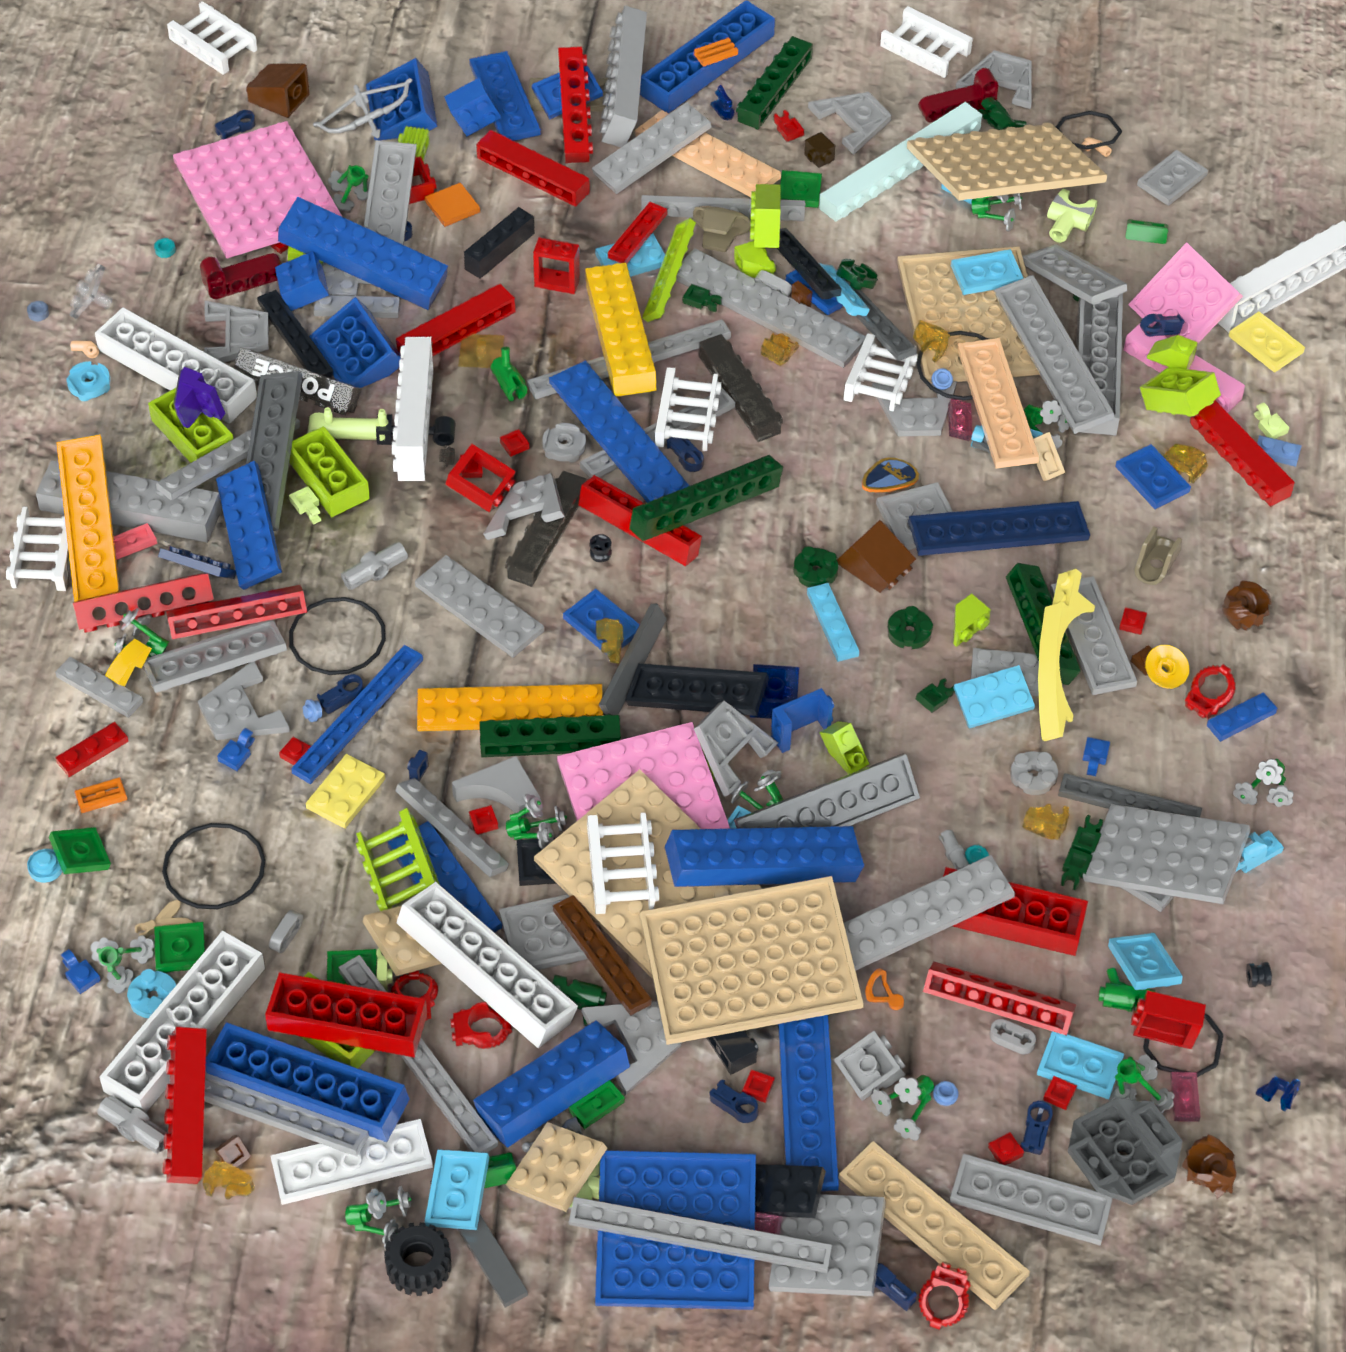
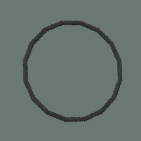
M955 331L943 333L929 340L919 351L916 366L920 379L932 391L946 398L958 400L973 399L972 395L958 396L947 394L933 387L923 375L920 365L922 355L931 343L943 337L965 335L977 337L981 340H988V338L978 333Z
M347 597L326 598L306 607L308 612L310 609L327 602L346 601L361 605L375 615L381 625V642L376 652L367 661L348 670L328 671L313 667L300 658L293 644V631L299 619L306 613L298 614L295 617L289 630V647L297 661L311 671L327 675L352 673L370 664L380 654L386 641L385 624L378 612L363 601Z
M209 823L191 828L175 839L165 854L162 874L167 889L180 902L197 909L218 910L238 904L254 892L263 878L266 859L261 844L248 831L232 824ZM211 827L230 828L245 834L257 846L261 858L259 876L250 890L233 901L219 905L197 904L182 898L171 886L167 874L169 856L177 844L193 832Z

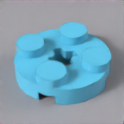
M89 361L79 363L70 369V375L66 379L69 391L78 397L80 401H88L110 390L109 371L100 363L98 365L91 364ZM88 378L89 380H92V381H90V382H85V379Z
M144 970L141 975L131 982L128 988L127 997L133 1012L140 1017L149 1018L175 988L176 982L173 978L160 971ZM157 991L158 996H152L150 999L148 998V993Z

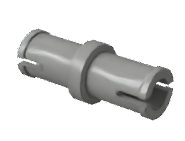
M952 830L943 831L939 835V839L946 850L945 855L947 859L952 862L957 870L968 866L969 863L964 856L965 850L962 845L958 844Z

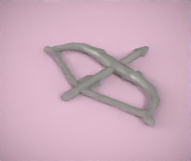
M409 78L404 83L364 92L360 91L358 85H354L353 88L356 95L321 122L313 123V126L320 127L328 133L340 134L355 130L357 127L369 122L373 131L371 135L378 139L380 138V129L377 130L373 120L384 114H389L403 103L407 98L409 84L412 82V79ZM404 87L403 95L397 101L371 113L369 112L367 107L369 100L366 95ZM353 101L356 102L358 107H362L365 113L364 116L340 128H328L324 125Z

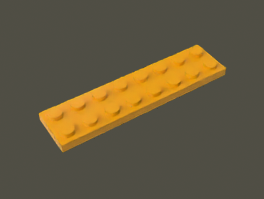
M94 435L56 442L74 601L119 592L120 586L101 435Z
M602 684L418 688L417 729L418 731L480 730L479 721L580 717L584 715L603 716V711L599 707L602 699Z

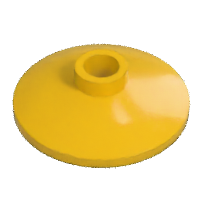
M1160 645L1153 648L1146 657V672L1149 678L1158 686L1167 689L1177 688L1188 678L1189 663L1179 649L1170 645Z

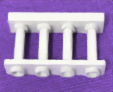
M203 1L199 3L200 14L185 25H179L173 20L167 24L170 40L223 75L229 71L228 59L245 47L252 52L257 51V39L252 32H248L238 23L233 22L226 15L219 13ZM203 21L211 24L197 35L190 32V30ZM218 29L224 33L211 43L203 40ZM231 38L238 42L225 52L217 50L218 47Z
M907 6L903 10L902 25L894 33L886 30L882 31L881 47L945 78L948 75L949 61L957 53L966 57L971 53L973 38ZM908 29L917 32L910 41L901 38ZM924 37L933 40L926 49L917 46ZM941 45L950 48L942 58L933 54Z
M867 333L846 381L844 400L852 402L855 394L859 395V393L891 400L889 410L894 411L896 404H901L903 392L907 389L908 379L912 377V366L916 367L919 354L900 360L905 362L904 366L874 360L871 356L875 357V355L896 359L887 349L878 347L875 344L876 335ZM874 368L899 374V378L895 379L867 372V369ZM865 380L894 387L893 392L862 385L861 382Z
M667 367L655 431V445L657 447H664L665 439L675 437L702 440L703 451H707L708 443L712 444L714 431H711V427H715L716 414H713L714 411H718L719 398H716V395L721 393L722 382H718V374L713 375L712 383L686 381L675 377V368ZM680 388L711 393L709 399L676 396L673 392ZM677 404L708 408L707 416L673 412L671 406ZM668 422L705 424L704 432L673 429L668 426Z
M22 507L21 515L17 516L18 531L14 532L13 536L15 546L14 549L10 550L11 566H8L6 570L7 580H10L12 588H17L19 578L51 579L55 581L57 591H66L70 572V559L65 516H62V518L30 517L28 507ZM29 526L62 527L63 529L59 535L28 534ZM26 543L58 544L59 551L56 550L55 553L24 552ZM22 561H52L56 564V567L52 568V570L21 569Z
M646 812L640 814V823L608 826L598 824L597 815H589L587 817V833L595 913L605 914L606 905H610V902L648 899L649 910L654 909L655 901H659L658 886L654 887L653 879L657 878L656 865L651 864V857H654V845L648 839V835H652L651 820H646ZM641 833L642 845L610 848H605V845L600 846V838H603L604 835ZM643 855L644 867L607 870V868L602 866V860H606V857ZM646 877L647 890L620 892L605 890L604 882H608L611 879Z

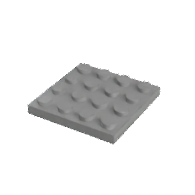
M820 1195L815 1218L779 1217L777 1235L831 1244L832 1249L827 1273L772 1263L769 1280L770 1291L874 1296L886 1204L885 1198Z

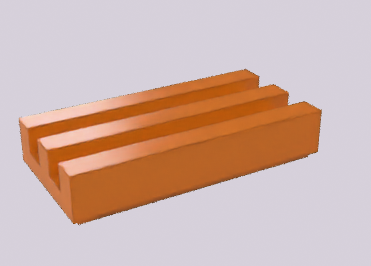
M726 38L694 49V55L704 67L738 55L737 47L734 48L735 45L733 42L731 43L730 38Z
M120 777L75 790L81 814L127 800Z

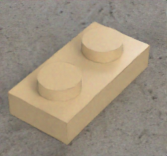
M1050 432L1033 438L1039 455V463L1036 464L1043 481L1065 473Z

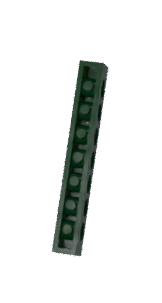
M769 454L633 508L629 529L642 541H646L778 488L783 466Z

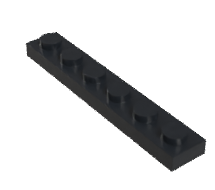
M787 228L780 229L779 248L776 249L820 298L831 299L832 297L841 296L842 288Z
M277 290L257 297L258 304L264 312L268 313L270 321L308 375L316 379L317 382L334 376L333 369Z

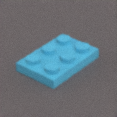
M653 233L627 263L630 277L661 268L665 254ZM614 244L595 249V255L601 266L618 263L608 258V251Z
M1011 249L951 260V268L963 295L995 290L1023 279Z
M1020 665L954 684V691L969 729L1035 708Z
M1155 933L1109 938L1108 947L1135 990L1182 984V974Z
M1052 1031L1037 1075L1052 1080L1053 1076H1056L1076 1085L1079 1090L1109 1100L1116 1081L1115 1075L1118 1074L1117 1066L1123 1060L1124 1053L1068 1034L1066 1036Z
M437 1150L424 1222L427 1227L431 1224L441 1228L477 1230L489 1163L488 1153Z

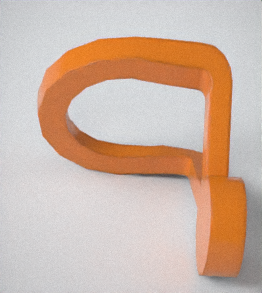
M881 968L876 969L866 985L867 1001L888 1002L889 1007L893 1010L903 1008L904 998L899 994L892 993L887 984L886 971ZM879 975L882 977V984L888 997H875L873 995L872 987Z

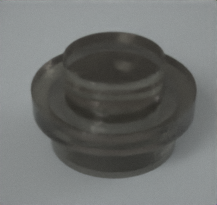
M445 445L444 449H440L439 461L443 462L444 467L453 465L455 448Z

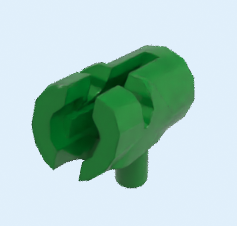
M502 347L501 357L493 360L490 366L491 371L509 401H513L514 397L512 394L514 391L520 400L527 394L526 382L510 362V348Z
M1110 968L1107 970L1110 983L1106 982L1105 987L1100 986L1098 1001H1103L1102 1007L1132 1012L1134 1007H1137L1139 998L1143 999L1147 990L1153 992L1155 990H1135L1133 986L1120 982L1116 968Z

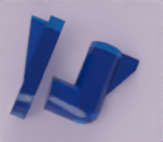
M720 85L715 92L719 99L711 102L710 105L723 120H731L735 114L732 108V100L726 94L723 86Z
M1273 1077L1268 1084L1257 1089L1256 1095L1270 1102L1278 1090L1283 1091L1284 1094L1280 1098L1281 1110L1286 1112L1287 1108L1291 1109L1293 1099L1299 1091L1300 1080L1294 1078L1289 1084L1286 1080Z

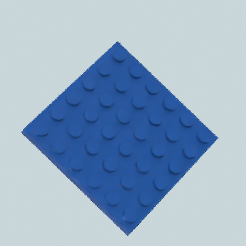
M605 1151L600 1159L599 1202L755 1230L756 1154ZM598 1230L595 1306L753 1310L754 1259Z

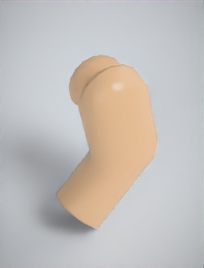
M1087 137L1081 144L1088 146L1101 143L1102 141ZM1107 145L1094 148L1104 157H1108L1112 152V149Z
M71 341V351H82L89 358L98 356L99 349L92 341Z

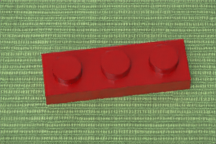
M113 722L56 756V762L68 777H71L129 742L128 736L116 722Z

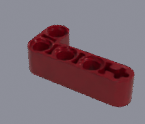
M982 68L974 76V85L923 97L918 103V108L929 123L938 120L964 102L977 111L978 109L986 110L981 103L990 97L997 100L999 84L989 68Z
M269 253L221 268L215 257H207L200 263L202 282L210 298L220 299L278 281L275 267L281 265L282 262L277 254Z

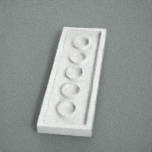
M421 1119L397 1124L388 1142L369 1136L357 1157L321 1143L271 1155L282 1205L433 1168Z

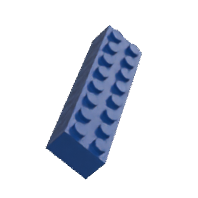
M745 0L641 76L640 96L663 111L670 113L771 39L775 31V18ZM730 38L731 43L733 42L735 45L734 48L737 47L738 55L704 67L695 57L694 49Z
M298 196L279 226V242L305 254L313 251L318 260L426 310H429L447 278L448 265Z
M853 826L672 830L665 844L674 887L792 884L832 876L834 883L856 882L864 867Z
M227 1022L206 1057L205 1071L210 1075L368 1131L370 1137L384 1142H388L410 1100L403 1084Z

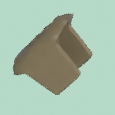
M698 206L693 210L694 221L704 230L702 247L705 249L726 252L736 236L743 235L750 229V220L743 213L713 206Z
M1154 526L1143 542L1134 569L1135 576L1143 583L1149 585H1156L1164 579L1179 555L1182 539L1179 537L1176 541H1173L1166 537L1157 536L1158 528ZM1153 559H1158L1163 563V566L1155 568L1150 562Z

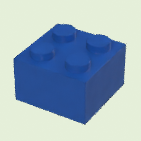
M480 78L444 96L450 112L466 136L502 118L495 101Z
M313 251L275 267L280 294L291 311L329 296L324 269Z

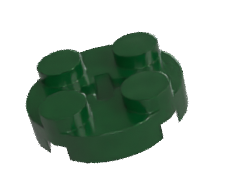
M843 259L836 275L851 282V287L857 290H861L862 287L869 289L875 287L878 275L872 268L863 263L858 266L854 264L855 260Z
M805 547L794 560V575L806 587H814L828 582L831 584L838 575L837 556L835 553L825 549ZM812 566H819L821 568L813 570Z
M908 606L906 609L896 611L888 619V637L894 645L900 648L907 646L912 647V649H919L930 641L933 623L928 615L918 610L917 607ZM911 626V627L914 628V631H912V630H910V629H909V630H905V629H906V627Z

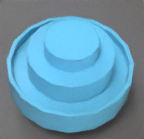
M40 849L34 852L27 862L28 872L31 878L37 882H51L57 879L63 872L53 849Z

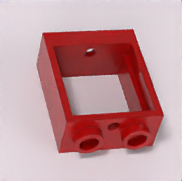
M421 156L415 157L413 177L419 175L422 184L411 187L409 204L424 201L425 196L433 194L434 189L437 188L434 177H430L429 166L427 163L424 164Z
M539 237L533 251L534 287L575 294L580 281L579 244ZM542 257L569 262V272L544 268Z
M471 444L448 474L445 485L490 513L494 506L499 507L504 499V492H509L511 487L514 486L516 481L513 478L516 471L479 447ZM473 461L503 479L492 495L462 477Z
M1147 990L1144 998H1139L1136 1011L1134 1010L1132 1014L1131 1025L1134 1026L1133 1035L1192 1050L1203 1027L1206 1004Z

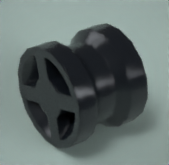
M604 534L593 536L589 543L590 557L596 562H606L612 555L611 539Z
M1262 962L1260 965H1255L1254 963L1247 964L1246 977L1250 988H1255L1257 985L1271 986L1272 973L1268 962Z

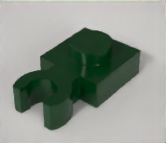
M691 284L682 297V303L700 310L703 306H706L708 310L716 312L717 304H722V297L710 295V290Z
M944 678L940 680L938 687L931 683L918 692L915 699L933 713L946 704L949 697L953 696L955 692L954 686L946 688L947 679Z
M1091 815L1086 816L1084 828L1078 827L1071 848L1088 854L1095 852L1102 835L1099 832L1103 824V819H1100L1096 825L1091 824Z
M1070 847L1063 864L1062 871L1065 873L1061 877L1060 885L1064 886L1066 881L1071 880L1074 882L1073 890H1077L1080 878H1083V874H1086L1093 855Z

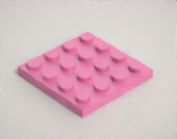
M1186 243L1128 305L1142 319L1152 313L1162 314L1163 316H1177L1179 313L1184 319V324L1178 335L1199 343L1243 296L1199 253ZM1156 322L1151 323L1149 326L1153 327ZM1163 335V336L1169 338V337L1176 336V335Z

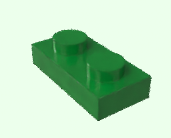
M609 1080L571 1105L569 1112L573 1117H576L578 1123L585 1130L625 1103V1097Z

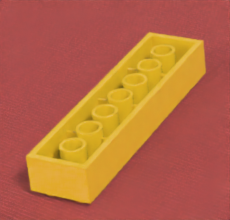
M616 263L585 268L586 288L613 394L617 397L657 391L656 371L627 264Z

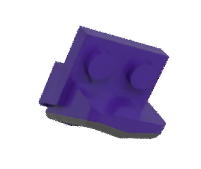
M184 366L179 371L174 398L175 412L181 424L186 428H190L201 412L210 418L215 417L221 420L226 413L215 387L206 384L202 373Z

